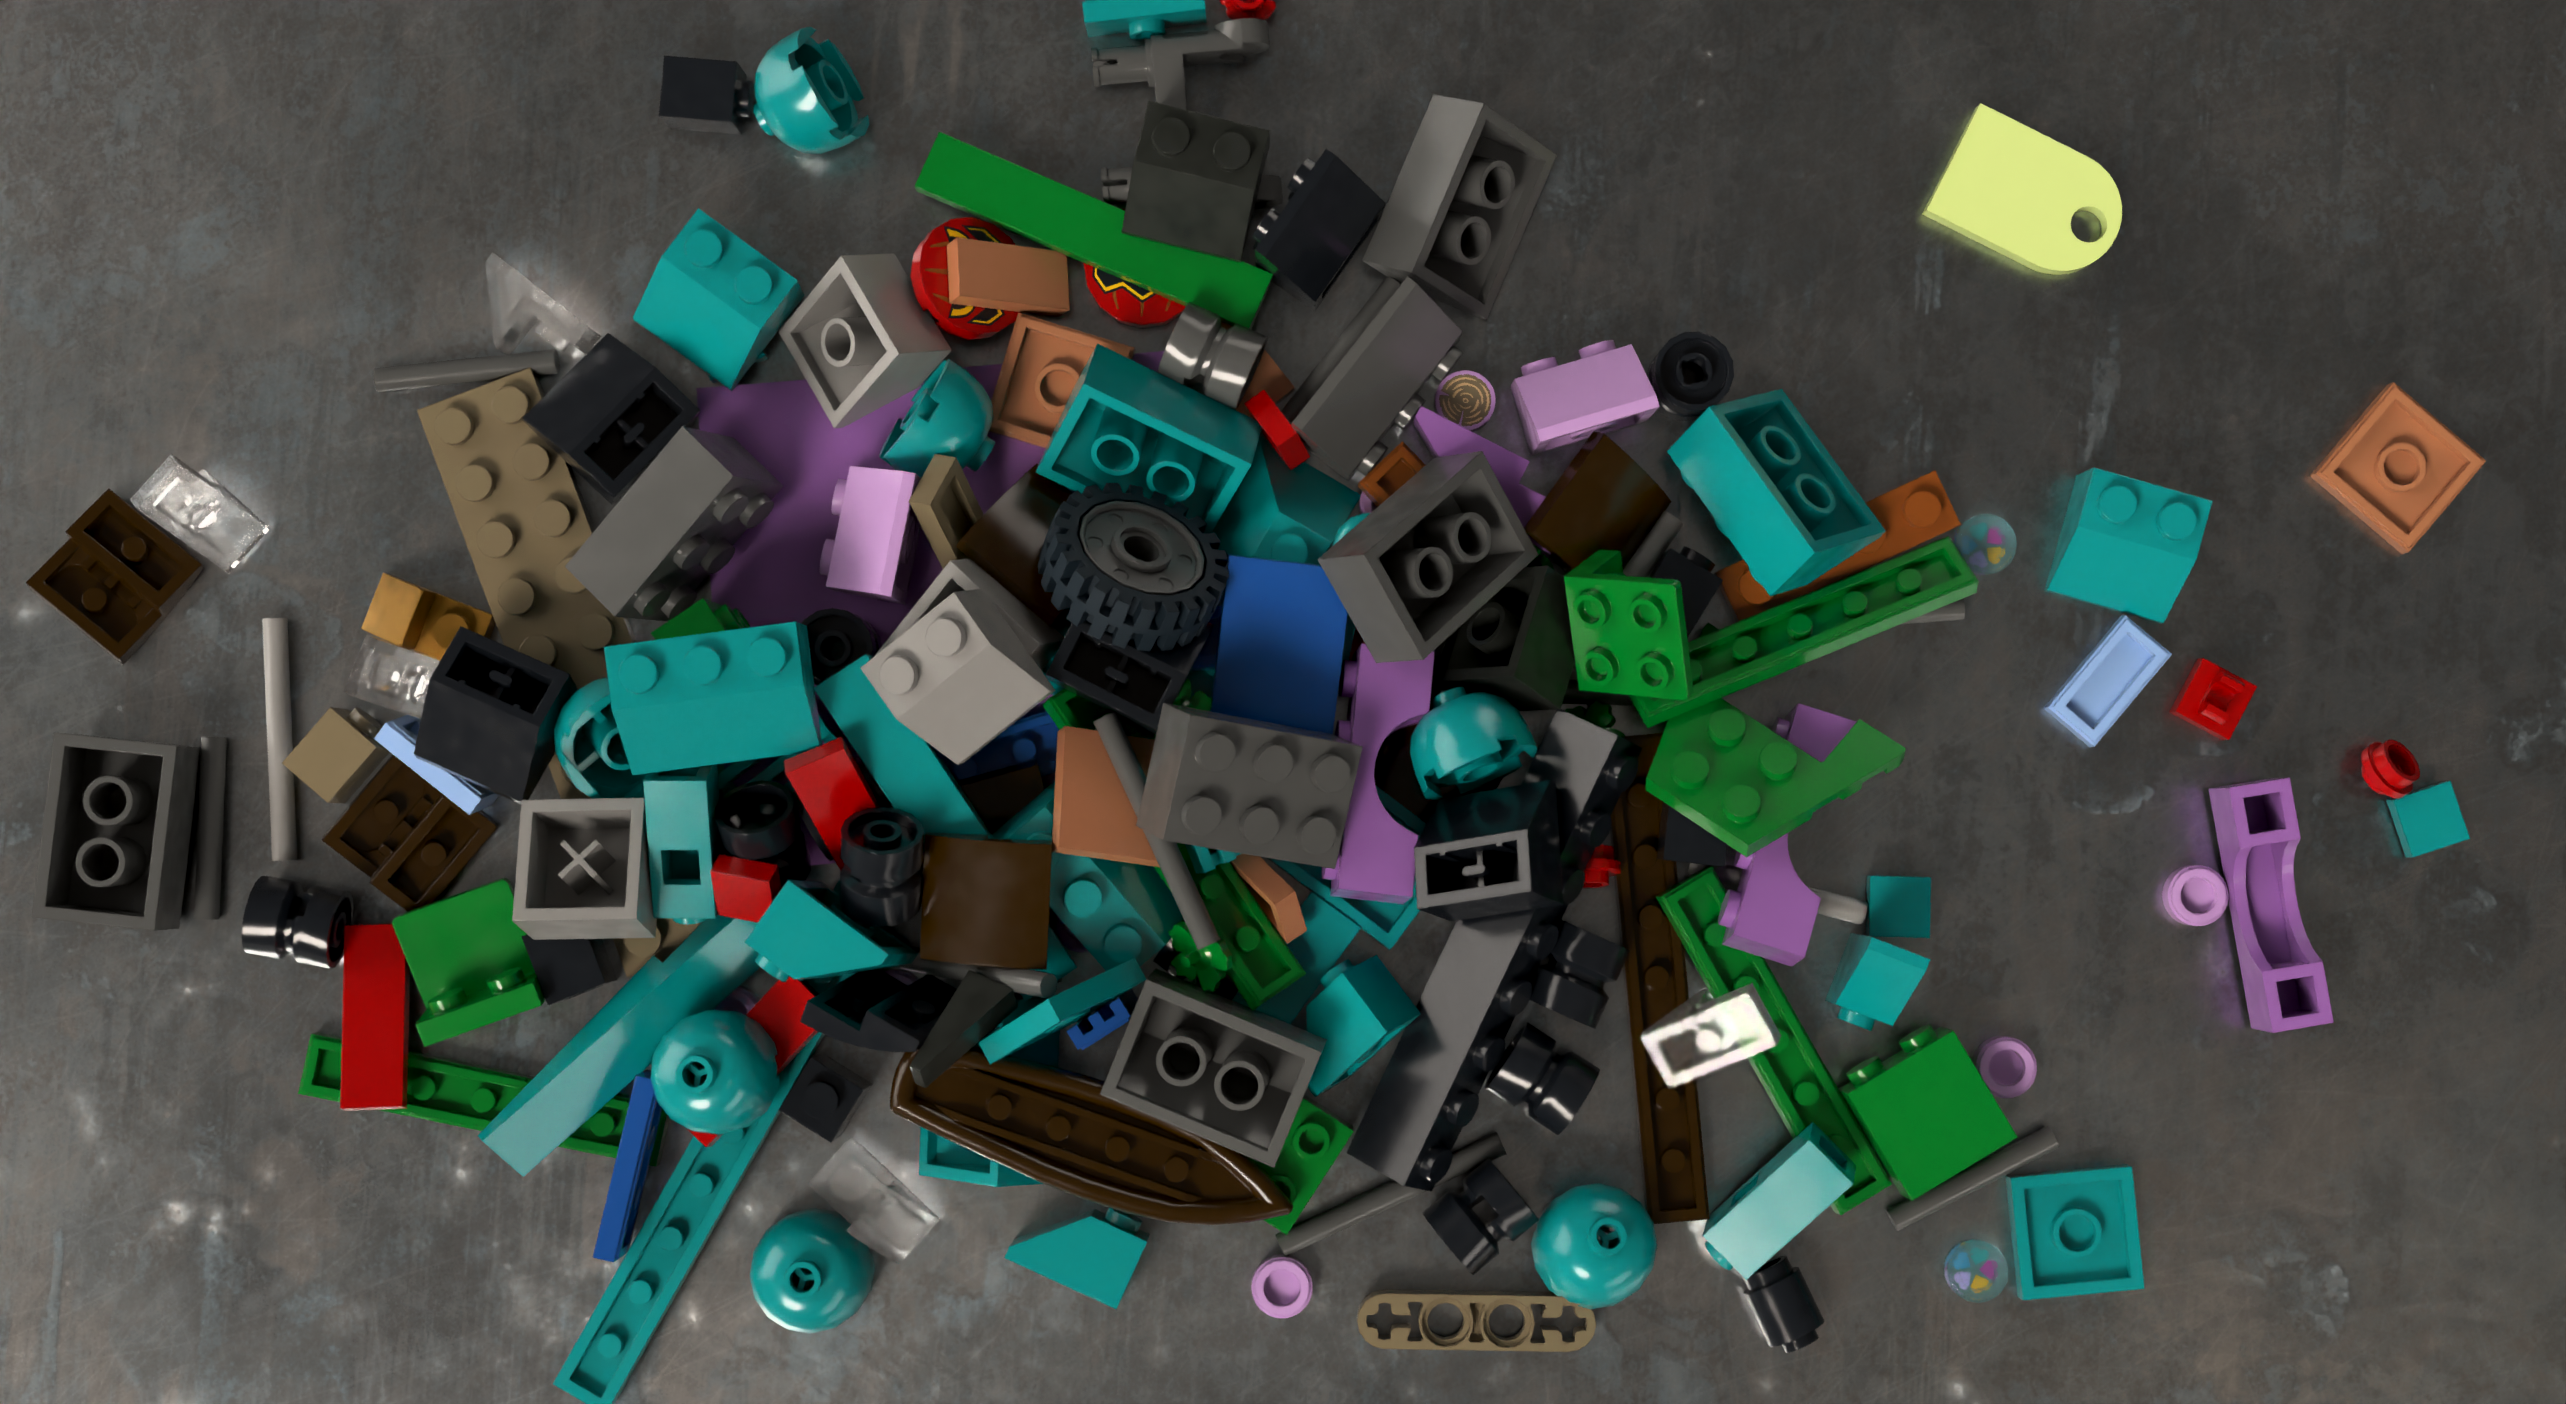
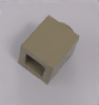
M330 707L282 764L327 803H346L390 752L374 740L382 726L368 713L358 707H355L352 712L348 709Z

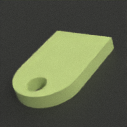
M1980 103L1975 108L1922 215L2032 270L2044 274L2062 275L2084 269L2108 251L2115 241L2121 226L2122 202L2113 178L2095 160ZM2088 211L2099 219L2101 234L2097 241L2084 242L2074 235L2071 229V219L2075 212Z

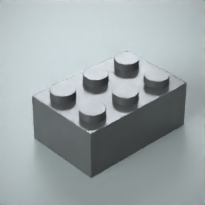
M682 426L565 567L615 617L668 622L693 605L697 597L695 590L709 574L718 572L731 560L735 553L733 545L748 528H753L760 524L770 514L774 507L772 499L781 490L783 485L735 438Z
M1483 451L1436 457L1317 560L1375 662L1383 663L1424 660L1538 556V553Z
M1163 703L1136 826L1164 841L1335 869L1363 747L1329 733Z
M54 732L32 918L152 931L179 929L201 747Z

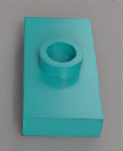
M1085 0V2H1082L1084 23L1088 37L1129 33L1131 39L1145 40L1151 38V35L1166 34L1165 28L1207 23L1205 0Z

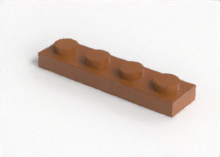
M1936 470L1865 502L1886 532L1880 538L1805 586L1770 597L1764 587L1752 577L1749 566L1744 559L1713 573L1723 580L1719 588L1735 622L1859 573L1960 526L1961 523Z

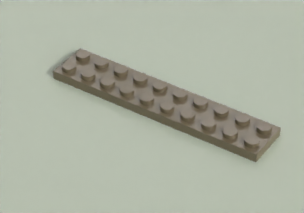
M530 367L418 409L417 412L503 644L569 673L577 688L580 689L593 680L608 678L604 653L605 646L635 643L637 641L628 618L615 617L565 567L595 529L572 467L522 420L545 396L538 375H535ZM555 752L548 766L560 798L592 799L577 789L571 782ZM657 918L655 938L613 939L627 978L634 976L653 955L663 963L701 923L687 925L676 923L672 918Z

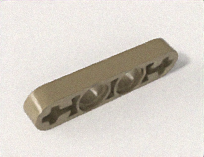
M1383 1289L1373 1291L1364 1297L1357 1312L1358 1328L1364 1340L1373 1347L1382 1349L1571 1352L1586 1346L1593 1338L1596 1328L1595 1315L1592 1309L1579 1307L1578 1305L1580 1304L1569 1302L1564 1297H1558L1553 1292ZM1421 1302L1417 1316L1421 1333L1420 1337H1409L1410 1323L1391 1324L1390 1334L1381 1335L1378 1334L1376 1324L1367 1323L1366 1321L1368 1315L1378 1313L1379 1304L1381 1303L1390 1304L1392 1314L1411 1316L1408 1303ZM1443 1303L1455 1305L1463 1315V1322L1459 1331L1447 1337L1436 1335L1428 1326L1429 1313L1435 1306ZM1504 1304L1516 1306L1521 1310L1524 1317L1523 1327L1519 1333L1508 1338L1497 1336L1489 1327L1490 1314L1495 1308ZM1543 1304L1540 1311L1542 1318L1561 1317L1563 1307L1572 1306L1576 1317L1584 1318L1583 1326L1574 1327L1572 1337L1568 1338L1562 1337L1561 1331L1557 1326L1540 1325L1543 1337L1541 1339H1531L1535 1326L1531 1305Z

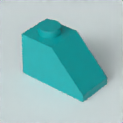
M1850 933L1825 1001L1841 1007L1837 1016L1838 1019L1872 1031L1876 1020L1893 1026L1924 976L1931 959L1874 937Z
M1377 955L1356 966L1347 959L1332 968L1319 981L1325 989L1306 1006L1307 1031L1327 1039L1308 1085V1089L1314 1097L1349 1079L1421 1014Z
M1108 1208L1106 1214L1093 1209L1015 1238L1004 1258L1117 1310L1150 1234L1139 1229L1143 1221L1135 1215Z

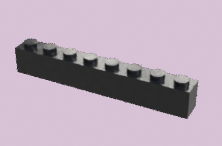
M1562 709L1556 710L1521 785L1546 780L1556 782L1564 904L1456 921L1416 1005L1421 1014L1405 1028L1347 1150V1154L1406 1187L1433 1191L1435 1184L1446 1175L1452 1163L1453 1155L1451 1151L1462 1128L1472 1120L1478 1109V1094L1489 1071L1493 1070L1503 1057L1506 1046L1504 1039L1515 1016L1524 1010L1530 1000L1532 993L1531 982L1540 963L1549 956L1557 943L1560 921L1569 903H1572L1578 897L1584 886L1586 865L1595 848L1600 846L1609 834L1612 824L1611 814L1621 793L1630 787L1636 777L1638 757L1643 749L1642 747Z

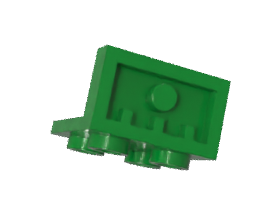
M1601 549L1597 550L1564 576L1578 688L1580 691L1686 700L1694 693L1682 587L1678 580L1626 576L1623 573L1621 551Z
M501 878L397 915L392 921V926L426 1007V1011L415 1024L424 1047L542 1006L545 1001L544 994L521 937L526 935V933L512 921L514 890L510 880L507 878Z

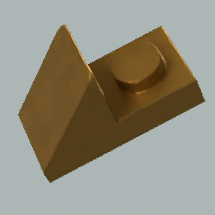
M383 573L361 629L402 648L416 650L441 660L460 626L490 639L496 623L491 613Z

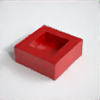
M1262 390L1244 403L1252 418L1261 426L1263 435L1290 470H1293L1310 458L1298 433L1292 428V425L1265 390Z
M719 854L710 871L717 915L758 923L782 889L779 867L775 864Z

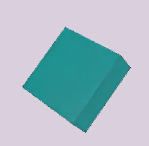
M2442 781L2411 791L2400 799L2390 798L2386 800L2402 849L2407 858H2413L2470 839L2451 781Z
M1867 875L1866 901L1868 902V908L1866 913V936L1930 938L1931 877Z

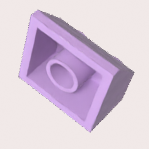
M1614 340L1602 341L1580 349L1581 359L1558 366L1556 357H1549L1521 367L1523 376L1515 378L1510 387L1531 455L1586 440L1593 431L1606 434L1646 422L1660 407L1659 402L1632 344L1616 349Z
M850 466L847 480L838 479L831 509L832 515L840 516L835 540L826 539L819 568L820 575L828 576L827 588L836 592L906 605L921 525L909 503L910 497L921 480L916 473Z

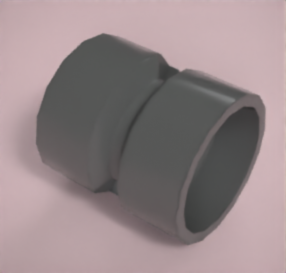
M1189 302L1170 336L1159 364L1158 373L1189 388L1196 383L1203 384L1205 396L1236 410L1257 370L1268 337L1238 323L1227 330L1222 327L1220 315Z

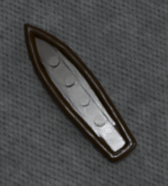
M972 1047L926 1088L915 1084L909 1067L919 1050L905 1052L895 1070L890 1094V1109L894 1114L991 1161L1081 1199L1132 1215L1166 1222L1202 1225L1249 1223L1288 1215L1293 1210V1204L1270 1175L1252 1158L1100 1095L1105 1083L1103 1080L1011 1055L989 1064L982 1049Z

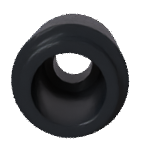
M1780 1256L1767 1261L1747 1280L1743 1277L1747 1286L1743 1294L1769 1347L1782 1345L1785 1353H1790L1806 1347L1819 1338L1815 1329L1824 1323V1319L1799 1267H1792L1787 1256Z

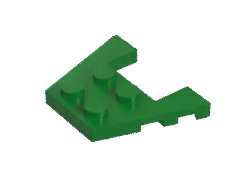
M1708 622L1702 629L1700 637L1719 629ZM1720 698L1668 720L1646 777L1645 790L1745 857H1748L1812 819L1813 812L1839 797L1844 800L1861 790L1862 783L1878 773L1884 771L1888 774L1898 768L1904 760L1906 748L1859 719L1823 762H1820Z

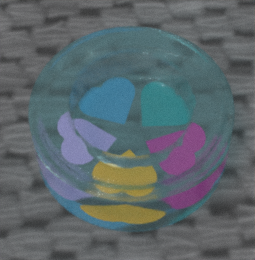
M1980 514L1967 519L1957 528L1952 540L1974 575L1977 576L1991 575L2006 568L2013 560L2017 547L2016 536L2012 527L2004 519L1992 514Z
M1966 1239L1955 1244L1947 1253L1943 1264V1274L1947 1285L1955 1294L1964 1300L1982 1303L1992 1300L2002 1292L2008 1280V1265L2003 1254L1995 1246L1980 1239Z

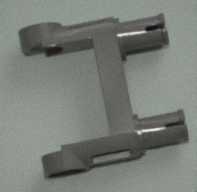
M1255 18L1234 19L1216 24L1214 30L1151 35V38L1145 39V45L1102 49L1097 47L1091 48L1094 86L1101 87V85L1148 81L1149 87H1155L1157 103L1188 110L1184 66L1244 61L1243 55L1256 54L1270 48L1268 22ZM1132 167L1101 168L1103 201L1110 205L1127 203ZM1262 175L1254 210L1271 208L1283 203L1282 182L1279 176Z

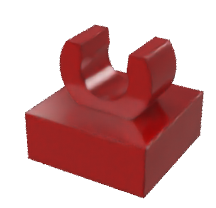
M2199 658L2194 663L2169 712L2221 740H2230L2257 686L2205 658Z

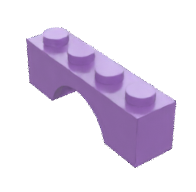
M1361 643L1353 654V660L1343 661L1339 696L1349 697L1347 721H1337L1335 735L1358 744L1363 748L1335 869L1322 867V879L1332 880L1330 896L1404 904L1413 897L1415 876L1414 847L1418 841V835L1400 825L1386 811L1376 790L1374 769L1377 754L1384 740L1400 729L1418 724L1420 719L1429 712L1435 652L1430 653L1424 660L1376 663L1366 644Z
M1798 703L1785 719L1776 718L1772 731L1818 761L1823 762L1857 721ZM1787 833L1748 857H1745L1738 851L1736 852L1734 866L1743 870L1737 891L1728 889L1724 897L1718 917V924L1726 927L1722 945L1792 967L1805 958L1821 898L1812 892L1797 875L1789 856Z
M2269 778L2209 788L2223 874L2228 888V902L2251 1029L2276 1033L2334 1023L2323 961L2317 955L2308 939L2296 897L2294 858L2301 836L2290 778Z

